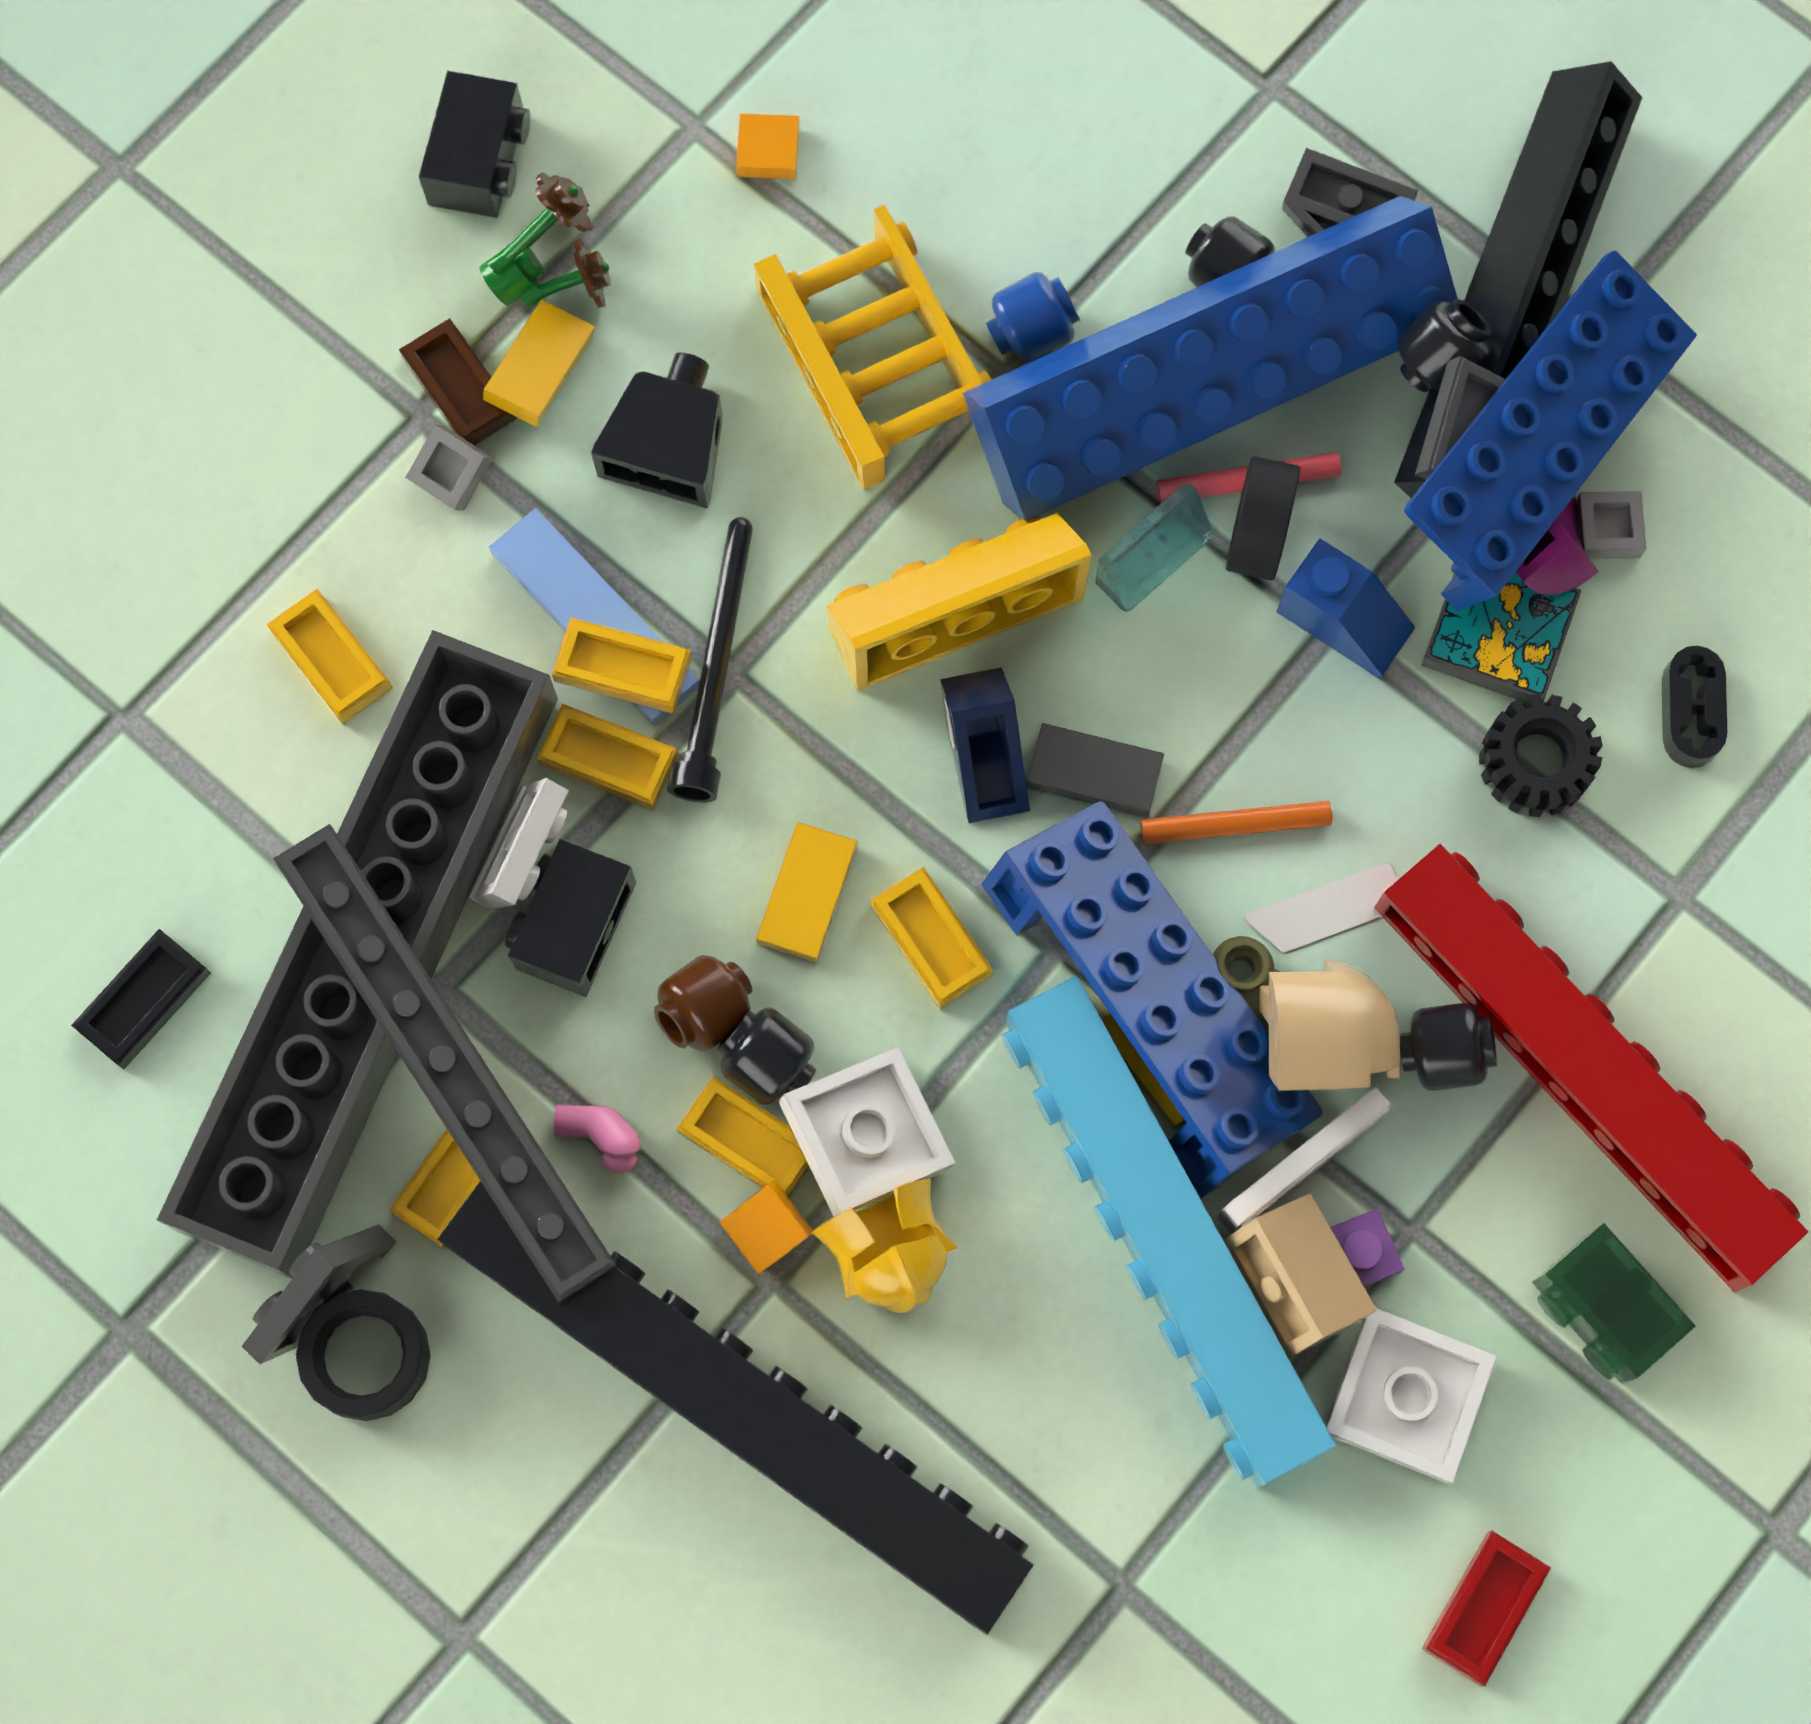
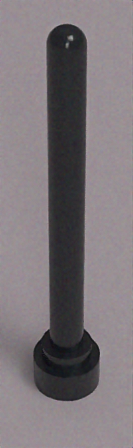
M743 517L733 519L728 526L686 752L680 753L679 761L672 763L667 785L668 793L677 798L692 802L705 803L715 801L720 783L721 772L716 769L717 760L712 757V751L753 531L750 521Z

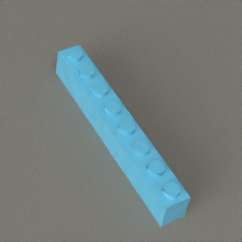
M1076 975L1008 1010L1006 1025L1009 1031L1002 1034L1007 1051L1019 1069L1026 1065L1029 1066L1040 1087L1033 1090L1032 1094L1040 1112L1050 1126L1059 1122L1071 1145L1063 1148V1151L1073 1173L1080 1183L1091 1180L1102 1203L1095 1206L1096 1214L1112 1241L1122 1237L1134 1260L1126 1265L1131 1280L1144 1300L1154 1296L1166 1319L1158 1324L1161 1335L1177 1360L1186 1355L1198 1380L1190 1384L1193 1394L1209 1420L1219 1416L1231 1440L1223 1444V1447L1240 1479L1245 1480L1251 1476L1255 1485L1259 1488L1335 1447L1334 1440L1078 976Z

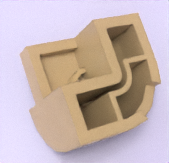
M1324 959V971L1269 972V985L1259 986V1011L1269 1024V1077L1278 1090L1371 1087V1074L1385 1071L1387 1078H1400V1031L1396 1011L1382 989L1368 975L1349 963Z

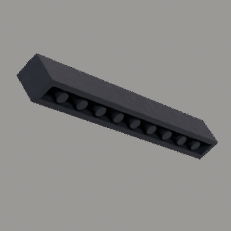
M481 1181L437 1240L453 1253L983 1634L988 1635L1034 1566V1564L1022 1557L1029 1547L1024 1541L998 1523L994 1524L990 1532L984 1530L967 1517L973 1506L964 1498L941 1483L934 1492H931L911 1478L918 1468L913 1462L887 1444H884L879 1453H876L856 1438L862 1430L858 1423L832 1405H829L824 1414L817 1411L802 1400V1397L808 1390L802 1383L777 1366L773 1368L769 1376L747 1361L754 1351L751 1347L722 1327L715 1337L693 1322L700 1313L695 1307L669 1289L666 1290L661 1299L639 1284L646 1273L616 1251L611 1254L616 1264L614 1268L559 1303Z

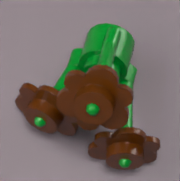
M540 173L536 177V182L539 186L536 189V195L546 209L510 245L479 267L480 273L493 294L507 306L520 298L524 305L530 308L546 296L584 283L589 296L594 299L598 308L605 307L604 287L611 284L608 272L609 265L604 262L599 251L591 253L588 246H584L581 239L574 241V259L578 270L538 284L537 277L542 275L544 270L530 247L558 220L564 226L570 227L573 225L581 232H590L594 228L586 214L590 205L587 202L583 189L565 177L558 175L549 177L545 173Z

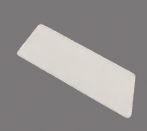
M1385 862L1246 913L1244 919L1281 953H1286L1381 918L1382 916L1374 907L1382 894L1398 879L1392 865L1389 862Z

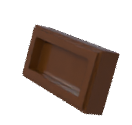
M450 318L399 349L402 359L452 431L474 446L518 419L483 400L484 388L491 376Z

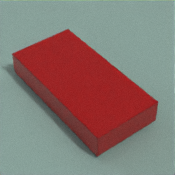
M1488 1531L1424 1643L1422 1650L1479 1686L1485 1687L1551 1567L1494 1531Z

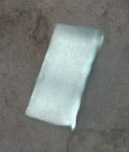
M1190 482L1184 483L1099 558L1095 584L1121 610L1125 612L1131 611L1211 540L1213 535L1211 524L1197 490Z

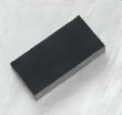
M158 929L71 1026L124 1070L211 972L161 929Z

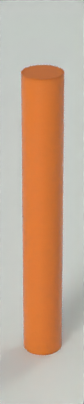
M1330 801L1141 819V839L1143 845L1331 826L1332 809Z

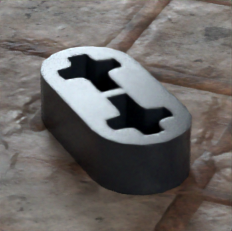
M1698 645L1685 647L1677 652L1664 669L1662 676L1664 748L1669 757L1681 766L1696 768L1711 762L1726 744L1728 733L1726 671L1724 663L1718 654L1709 648ZM1689 664L1695 666L1698 676L1707 677V680L1697 690L1696 699H1692L1691 680L1686 677H1680ZM1692 715H1697L1698 734L1709 737L1699 750L1693 748L1692 739L1681 737V734L1691 725Z

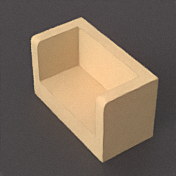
M1311 1193L1256 1217L1223 1240L1288 1359L1338 1335L1377 1311Z

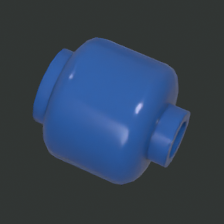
M1034 272L998 291L993 296L992 309L995 318L986 322V325L1002 355L1013 350L1022 362L1030 363L1072 342L1075 331L1073 324L1080 321V317L1059 277L1050 281L1043 273Z

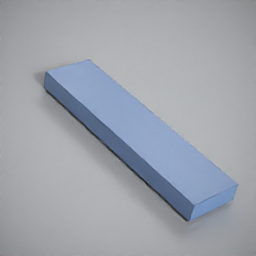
M537 508L533 509L489 546L491 554L565 633L572 617L663 642ZM688 669L676 707L699 688L700 681L690 669ZM632 703L653 726H656L669 714V712Z

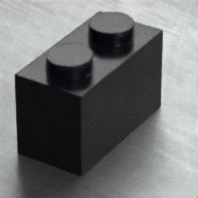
M447 70L418 176L429 206L494 218L498 217L502 198H510L515 187L517 167L516 162L512 160L516 145L525 144L530 128V110L523 108L517 83Z
M559 839L553 855L545 853L539 860L537 866L540 867V873L533 887L536 893L527 913L519 911L515 915L506 936L505 946L510 948L508 956L516 970L587 997L636 885V880L631 866Z

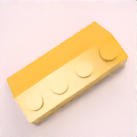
M1058 513L1040 519L1039 516L1027 521L1020 519L1011 524L1003 535L985 542L981 538L967 540L955 546L949 552L948 557L928 565L924 561L907 564L894 572L891 580L871 588L867 584H859L842 591L835 597L833 603L827 605L828 627L856 690L859 691L1083 600L1091 561V553L1087 544Z

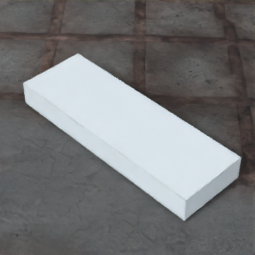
M1375 1086L1227 1204L1217 1218L1232 1235L1256 1217L1261 1216L1381 1120L1390 1110L1389 1106L1391 1103Z

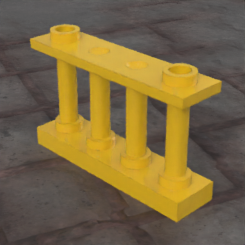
M885 204L874 209V237L876 240L798 275L794 270L786 274L776 254L754 263L757 292L863 490L885 480L884 457L890 455V447L968 412L969 410L962 393L992 380L985 370L977 373L914 258L917 255V248L909 228L903 221L895 224ZM888 261L903 288L902 290L830 323L824 324L821 320L815 323L812 322L804 307L809 304L808 297ZM910 312H916L930 339L851 375L848 370L839 373L831 358L832 355L836 354V346ZM939 361L944 363L957 387L956 390L881 425H878L876 421L866 423L858 408L859 405L863 404L862 397Z

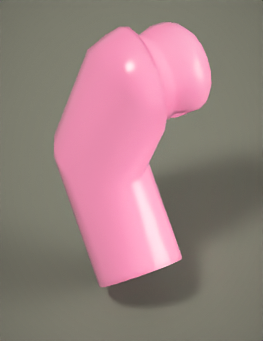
M556 1105L554 1114L555 1137L591 1138L598 1149L604 1153L602 1164L610 1172L625 1173L636 1166V1152L641 1148L639 1136L615 1109L606 1106Z

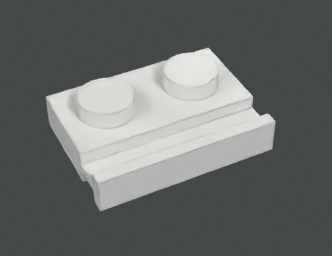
M548 778L527 785V788L520 786L467 898L468 900L487 910H491L492 907L497 909L513 906L517 899L524 901L528 897L540 873V867L534 864L544 842L550 844L554 841L565 822L567 810L561 806L567 796L568 789Z

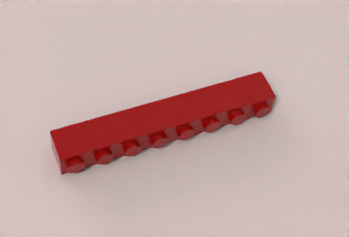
M1441 844L1437 845L1382 894L1374 908L1462 1003L1474 1005L1479 1011L1480 1017L1490 1015L1494 1037L1734 1293L1753 1285L1809 1233L1798 1221L1800 1213L1797 1207L1785 1194L1775 1188L1769 1190L1751 1171L1753 1163L1744 1150L1729 1139L1722 1141L1704 1122L1707 1116L1700 1104L1688 1093L1682 1090L1676 1092L1658 1073L1660 1071L1658 1061L1644 1046L1637 1042L1630 1044L1612 1025L1615 1022L1614 1017L1600 999L1592 994L1584 995L1567 977L1569 970L1563 960L1546 946L1539 948L1522 930L1524 923L1516 910L1502 899L1495 901L1477 883L1480 878L1473 865L1457 852L1450 854Z

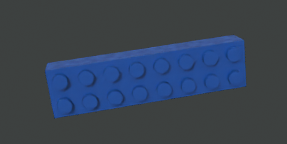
M1402 196L1396 197L962 393L1002 503L1023 520H1030L1399 351L1398 341L1401 334L1430 303L1435 301L1452 303L1458 299L1432 206Z

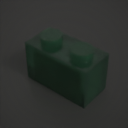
M1605 1223L1588 1232L1532 1281L1541 1292L1537 1300L1545 1313L1563 1328L1569 1324L1586 1343L1582 1351L1589 1363L1605 1378L1611 1380L1615 1376L1621 1384L1640 1377L1696 1327Z

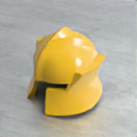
M931 1178L895 1186V1194L857 1213L852 1207H849L811 1232L826 1245L837 1259L844 1284L845 1299L857 1295L865 1303L883 1306L897 1313L908 1312L917 1303L926 1304L931 1299L934 1286L946 1268L947 1253L957 1249L934 1218L930 1199Z

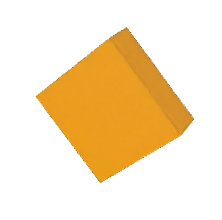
M740 113L736 160L737 177L796 179L800 128L799 116Z
M775 1180L771 1181L719 1222L758 1275L809 1237L813 1231Z

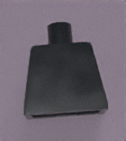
M680 352L675 354L667 378L644 371L634 374L593 446L591 455L597 477L708 508L711 499L723 414L720 395L714 391L702 388L709 370V365L705 360L693 354Z

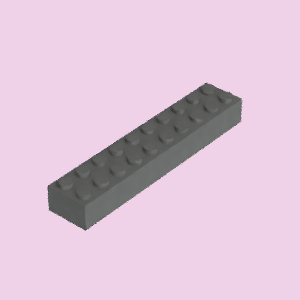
M432 630L337 833L430 978H432L558 700L549 674ZM304 906L157 1217L158 1222L176 1232L291 1279L294 1276L289 1272V1269L297 1257L311 1245L398 1053Z

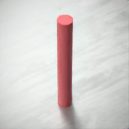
M1338 452L1279 461L1300 467L1298 483L1341 476V461ZM1248 466L1156 480L1158 502L1161 505L1242 492Z

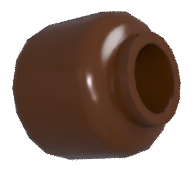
M701 955L659 985L657 991L658 1005L654 1007V1014L660 1028L673 1044L682 1049L689 1046L692 1049L706 1052L730 1036L743 1019L748 1009L751 1010L748 995L752 993V985L745 972L736 963L730 961L724 964L713 956Z

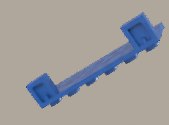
M1611 251L1602 257L1404 507L1405 514L1454 562L1451 566V571L1455 576L1441 592V595L1457 611L1496 597L1697 336L1686 322L1617 251Z
M1097 802L1005 851L982 882V887L1016 936L1035 926L1044 917L1186 1121V1124L1168 1141L1200 1199L1221 1187L1243 1166L1322 1116L1323 1110L1309 1090H1278L1269 1077V1033L1239 991L1229 985L1225 978L1221 976L1218 962L1104 802Z

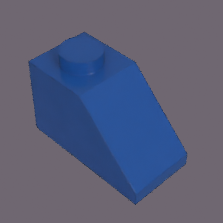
M1321 538L1318 539L1286 584L1276 611L1379 679H1381L1415 629L1413 623L1371 570Z

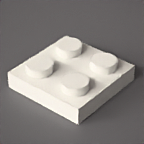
M899 1047L788 1092L779 1100L785 1117L833 1216L849 1207L856 1211L894 1194L895 1186L931 1178L949 1170L955 1164Z
M1376 1308V1312L1362 1321L1325 1426L1331 1437L1444 1483H1453L1497 1356Z

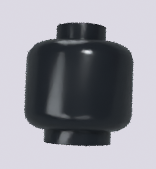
M1233 216L1220 220L1213 227L1204 223L1195 232L1185 251V254L1192 258L1188 272L1189 280L1194 286L1199 287L1274 253V244L1267 237Z
M1456 299L1452 303L1447 301L1430 303L1399 338L1398 350L1404 362L1400 366L1402 375L1412 386L1422 392H1428L1430 388L1439 391L1449 360L1461 356L1482 367L1489 359L1491 353V344L1488 339L1492 332L1490 325L1473 306L1463 300Z
M1458 1003L1416 1010L1411 1018V1032L1400 1033V1053L1404 1072L1417 1071L1420 1083L1427 1090L1435 1091L1475 1086L1481 1084L1486 1079L1489 1067H1497V1053L1490 1015L1480 1017L1479 1011L1471 1003Z
M764 1008L756 1014L748 1009L733 1033L721 1041L717 1047V1050L724 1055L720 1065L723 1075L763 1105L771 1104L783 1094L808 1085L816 1072V1069L808 1063L814 1050L812 1038L773 1008Z

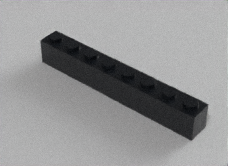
M1612 61L1552 71L1464 301L1473 306L1486 319L1492 330L1491 335L1488 337L1491 344L1490 357L1482 367L1504 379L1510 375L1566 303L1643 98ZM1432 388L1428 392L1394 483L1410 498L1414 496L1425 482L1424 479L1416 476L1415 473L1439 391Z

